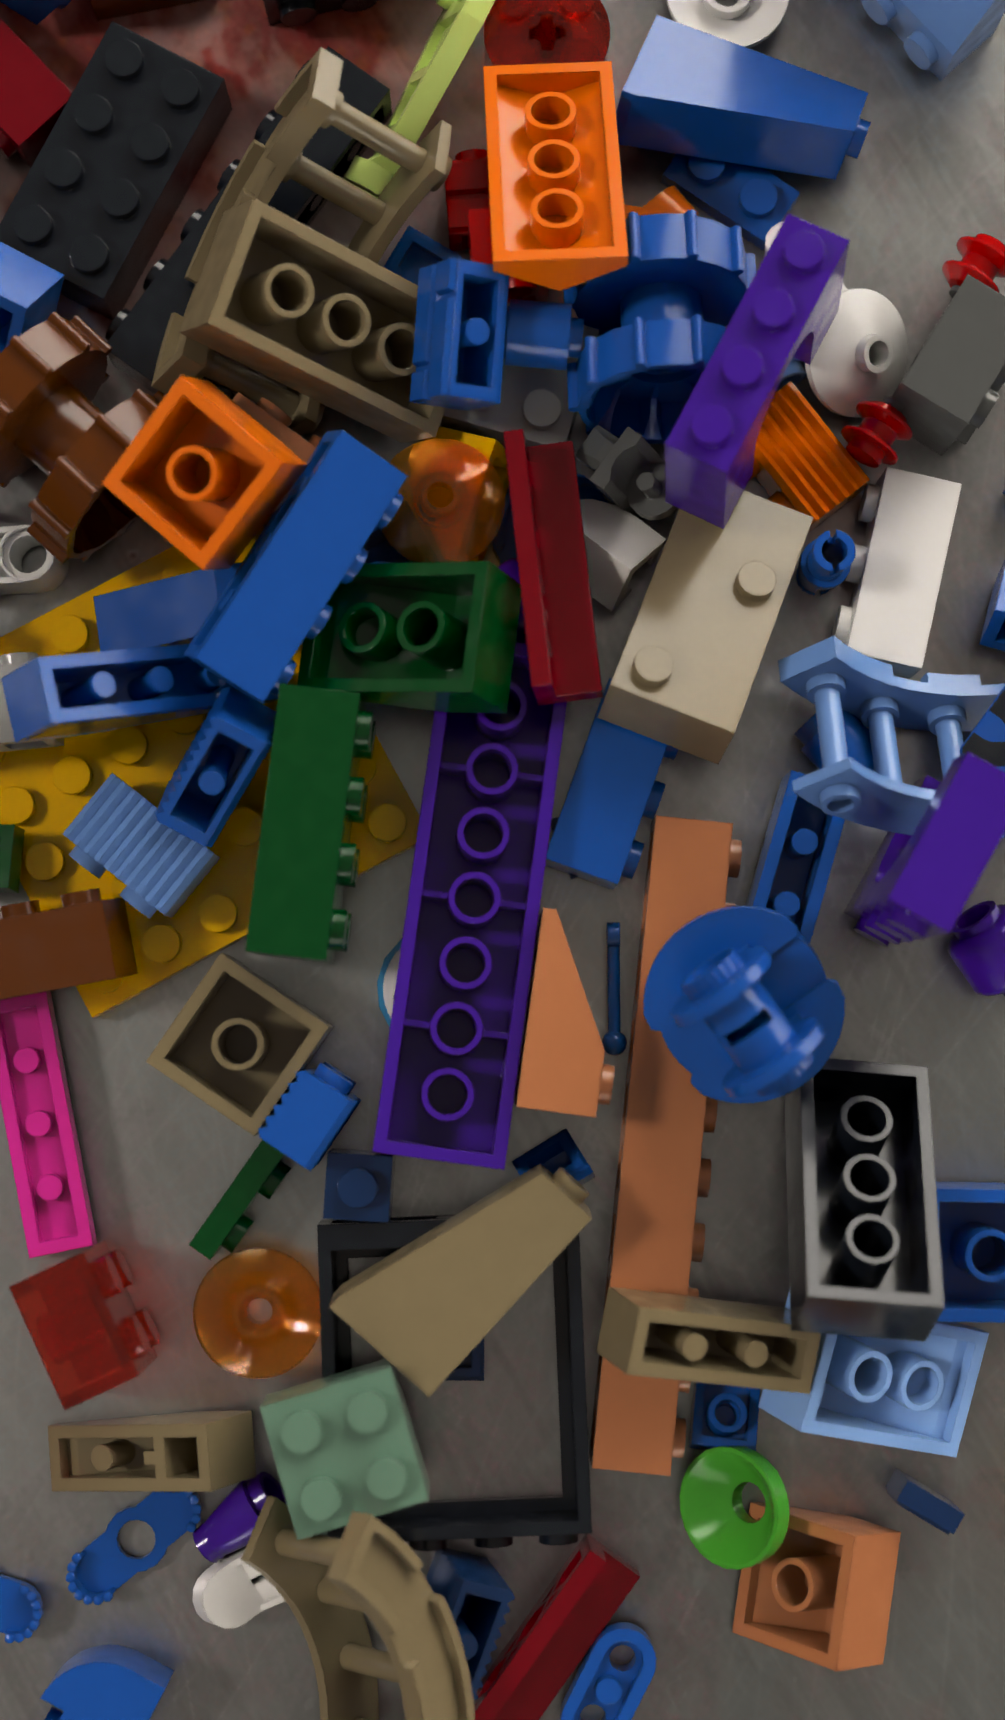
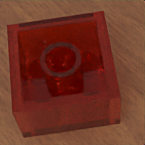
M105 1240L43 1268L9 1287L65 1411L139 1376L158 1357L154 1346L160 1344V1337L155 1323L145 1308L137 1311L127 1289L128 1286L133 1284V1277L129 1266L119 1249L110 1252Z

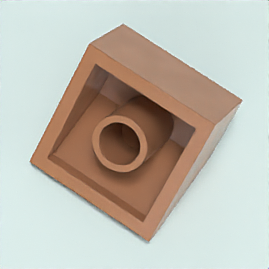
M750 1502L749 1516L755 1520H760L765 1513L766 1504L764 1502ZM789 1506L788 1530L782 1545L772 1556L758 1565L741 1569L732 1632L834 1671L882 1665L901 1532L849 1515Z

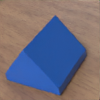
M567 1129L560 1131L512 1161L519 1175L541 1163L552 1174L562 1167L581 1185L595 1178L591 1167Z

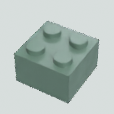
M386 1358L265 1396L260 1406V1411L297 1540L347 1526L352 1511L371 1514L373 1517L429 1500L430 1482L396 1367Z

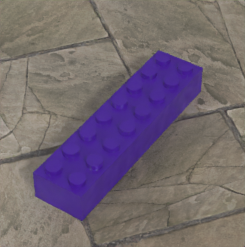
M515 643L507 713L434 711L372 1152L505 1170L567 702L538 705L531 686L528 650L525 643Z

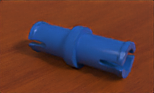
M829 530L805 547L800 555L795 577L797 585L804 593L814 596L815 592L820 590V595H824L846 579L856 553L855 544L851 537L840 530H836L834 536L830 537Z

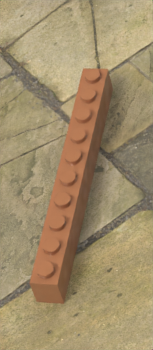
M658 815L651 821L603 1314L609 1287L699 1297V1289L689 1287L691 1262H702L705 1244V1224L695 1223L697 1197H708L711 1181V1159L701 1158L703 1132L714 1133L718 1100L702 1095L691 1084L692 1073L685 1069L673 1056L665 1043L662 1033L651 1030L644 1017L643 999L649 970L665 942L678 929L694 918L716 909L736 906L735 903L726 902L728 877L738 878L742 857V840L732 839L733 823ZM599 1354L589 1448L591 1467L595 1469L671 1476L672 1457L683 1458L686 1443V1419L676 1418L678 1393H689L691 1381L627 1375Z

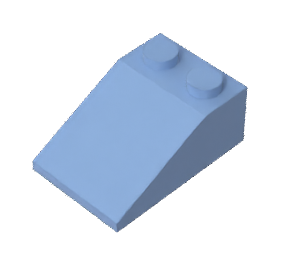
M789 1289L787 1301H786V1304H785V1308H788L789 1310H790V1289ZM936 1322L925 1342L821 1333L810 1394L763 1389L758 1407L803 1433L957 1457L989 1333L982 1329L956 1322Z

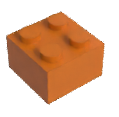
M180 375L102 484L202 570L230 569L308 464L209 380Z

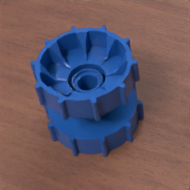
M694 209L687 210L685 214L660 213L638 216L636 212H629L627 214L628 218L625 219L628 266L564 290V303L572 304V309L575 310L577 318H584V325L599 329V335H601L597 338L593 336L585 337V348L580 352L577 362L567 364L568 410L579 412L582 421L586 424V434L588 435L594 427L599 425L619 438L628 426L642 435L649 444H665L756 274L755 254L745 252L741 226L735 225L729 228L715 220L696 216V210Z

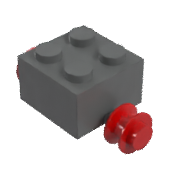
M977 234L975 237L964 236L958 240L956 244L957 250L963 258L961 261L948 260L942 266V272L951 287L949 295L952 297L950 303L937 321L891 397H884L882 401L859 402L856 406V411L862 418L859 427L847 425L841 430L843 438L848 442L846 450L858 462L871 468H878L881 463L894 465L898 461V456L891 447L895 440L909 441L911 438L943 456L955 440L965 445L976 428L979 429L1000 396L996 392L999 391L1005 382V296L999 293V289L993 281L995 277L1005 278V245L998 239L987 234Z

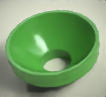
M724 1445L715 1447L698 1455L689 1465L683 1477L680 1490V1513L684 1528L693 1545L710 1562L725 1569L740 1570L758 1565L772 1556L782 1545L788 1530L790 1517L789 1500L785 1485L777 1470L760 1453L744 1446ZM748 1482L758 1486L765 1498V1513L760 1520L751 1518L745 1511L742 1503V1491Z

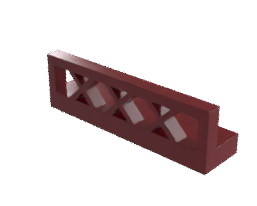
M523 429L503 431L533 692L538 705L603 697L573 441L528 447Z
M585 1534L487 1671L488 1674L482 1678L483 1686L476 1690L479 1698L474 1701L475 1720H539L639 1580V1571L595 1538Z

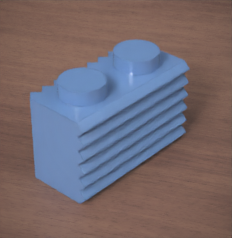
M111 773L63 832V835L76 845L69 853V856L99 879L106 870L111 872L126 884V887L119 895L149 919L157 910L163 915L172 918L218 862L220 857L208 847L159 823L155 815L157 807L121 778Z

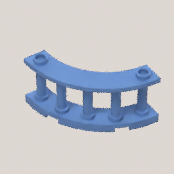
M831 636L778 660L780 682L815 704L823 766L822 769L793 780V792L828 815L837 816L863 826L884 831L913 835L937 790L903 783L895 727L930 731L937 736L944 778L953 760L961 756L959 751L964 743L962 732L973 731L1001 692L1005 683L981 685L980 674L952 675L927 672L920 681L897 677L893 674L891 664L868 657L847 646L835 636ZM842 710L852 713L861 720L864 726L869 728L874 771L848 757Z

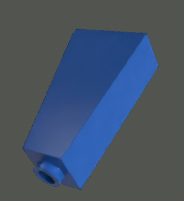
M656 15L620 96L616 111L619 145L836 180L845 155L855 159L858 158L871 122L860 118L868 92Z

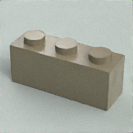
M609 1287L596 1352L627 1375L810 1394L821 1333L791 1331L790 1310L784 1307Z

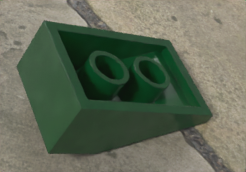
M489 561L363 564L360 571L348 584L339 583L328 600L327 604L332 607V612L319 634L312 640L306 637L303 640L297 685L357 692L361 694L363 702L441 712L507 713L521 604L520 583Z

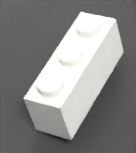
M887 467L877 480L876 485L868 483L862 495L858 520L867 522L863 545L855 544V558L851 563L850 572L845 579L847 582L854 583L849 607L839 606L832 636L837 637L847 646L868 657L891 664L894 675L911 678L923 667L962 484Z

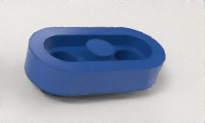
M616 1622L604 1627L587 1651L562 1701L560 1720H583L580 1717L581 1711L586 1706L592 1704L598 1705L604 1710L601 1720H632L656 1670L654 1647L650 1637L643 1629L628 1622ZM626 1645L634 1651L633 1658L626 1664L614 1663L610 1659L612 1650L617 1646Z

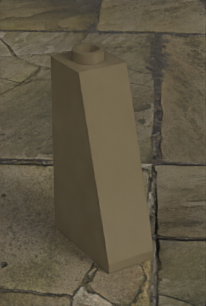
M540 1163L341 1284L333 1293L329 1308L424 1394L430 1397L592 1219L590 1209L583 1202L589 1196V1192L562 1167L552 1174Z

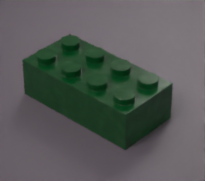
M280 683L245 947L247 952L262 956L334 964L336 951H348L352 913L341 909L344 886L356 887L360 860V849H357V844L350 843L352 822L364 823L368 797V785H365V778L358 777L360 758L372 759L376 734V721H373L374 714L373 712L366 711L360 693Z

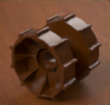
M54 311L47 320L33 326L19 337L14 335L9 340V345L0 352V486L5 488L13 478L24 473L33 465L39 467L48 476L37 497L28 505L32 509V524L28 527L27 532L57 560L64 564L69 558H80L83 562L87 561L92 553L108 544L116 536H122L126 532L127 527L139 516L106 488L102 482L164 399L165 395L161 391H157L151 396L138 388L132 397L119 403L104 414L92 401L100 386L109 378V375L106 373L108 366L107 355L112 351L113 347L78 315L69 321Z

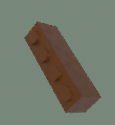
M100 888L60 895L62 908L47 911L40 910L39 900L0 906L2 918L0 919V1000L138 974L124 899L102 900Z

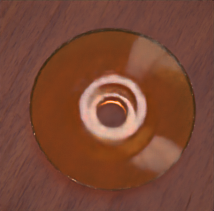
M429 439L408 446L392 458L389 463L408 477L398 493L403 495L402 504L392 520L381 531L389 544L398 553L415 563L466 562L474 559L488 548L501 527L505 509V497L499 475L484 455L473 447L459 441ZM443 487L451 492L453 499L445 507H435L427 498L429 492L434 488Z
M251 1247L227 1255L207 1272L195 1296L193 1322L200 1345L214 1363L225 1371L239 1377L266 1379L288 1372L306 1358L314 1347L321 1331L319 1287L314 1277L300 1261L277 1249ZM257 1298L267 1300L272 1306L271 1318L266 1321L253 1319L249 1313L250 1302Z

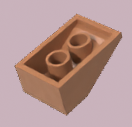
M543 908L539 918L514 1103L516 1107L596 1118L598 1104L610 1105L615 1066L603 1064L605 1050L556 909Z

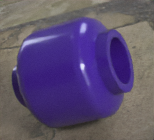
M984 901L972 906L958 917L952 928L953 935L950 937L947 950L977 994L984 996L1003 994L1005 997V904L996 905L994 901Z

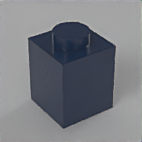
M332 1148L327 1152L323 1219L389 1223L392 1217L396 1155L368 1150Z

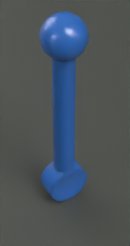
M607 922L608 1033L604 1035L602 1044L606 1053L616 1056L623 1053L627 1046L626 1037L621 1033L620 922Z

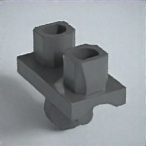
M599 425L593 428L576 453L577 459L594 471L589 480L612 504L635 515L642 521L645 519L661 520L674 513L678 508L665 502V461L645 438L628 426L619 438Z

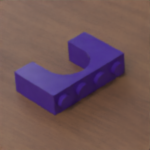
M787 214L665 443L666 503L724 529L753 474L754 453L758 434L771 400L791 359L794 357L810 365L838 312L850 240L794 215Z
M966 752L953 760L942 782L929 775L915 781L913 786L937 790L913 835L887 832L844 911L845 914L858 920L853 929L867 939L888 947L890 942L899 945L903 942H912L918 939L924 940L928 937L948 934L956 923L1005 832V772L970 752Z

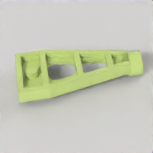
M436 0V4L444 9L387 125L388 128L417 143L496 0ZM376 151L369 159L355 155L343 179L378 198L401 166Z

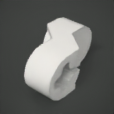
M246 1547L226 1555L207 1568L198 1577L193 1588L192 1602L196 1613L204 1621L224 1629L238 1628L249 1622L260 1612L285 1602L277 1589L261 1573L241 1560Z

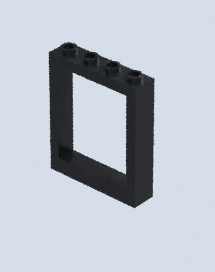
M456 1214L391 1217L389 1223L324 1219L318 1223L322 1378L352 1369L351 1327L329 1308L333 1293L341 1284L349 1280L348 1258L387 1257ZM579 1234L553 1261L562 1495L428 1500L375 1517L393 1530L404 1542L409 1541V1547L412 1550H441L448 1547V1540L474 1539V1546L479 1548H502L512 1545L513 1537L539 1536V1543L544 1545H569L578 1542V1534H592ZM346 1526L328 1531V1536L341 1539Z

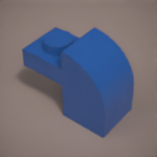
M107 1644L85 1649L70 1658L58 1670L41 1696L42 1700L53 1705L44 1720H149L174 1670L133 1648L122 1645Z

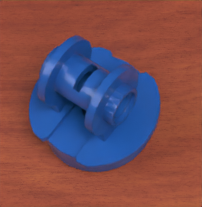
M731 906L716 909L694 918L678 929L665 942L649 970L644 989L643 1006L644 1017L651 1030L662 1033L665 1043L673 1056L685 1069L692 1073L691 1084L702 1095L724 1102L757 1103L779 1098L796 1090L809 1081L824 1066L834 1051L841 1035L845 1015V996L837 980L826 977L822 963L814 948L798 931L797 925L786 914L758 906Z

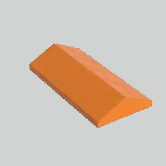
M612 61L483 66L493 271L553 290L563 291L628 266Z

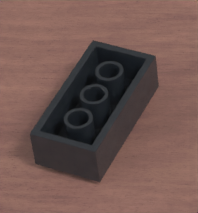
M112 21L0 223V241L64 274L60 294L113 321L116 315L123 310L232 111L224 78Z
M829 1058L809 1081L785 1095L791 1331L925 1342L945 1308L928 1067Z

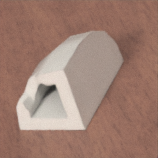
M581 499L591 595L612 612L632 591L628 584L634 572L646 562L652 565L667 539L638 517L622 510L615 504L594 499Z

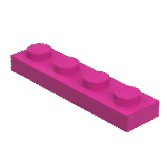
M51 991L0 1000V1102L29 1258L93 1246L97 1244V1238Z

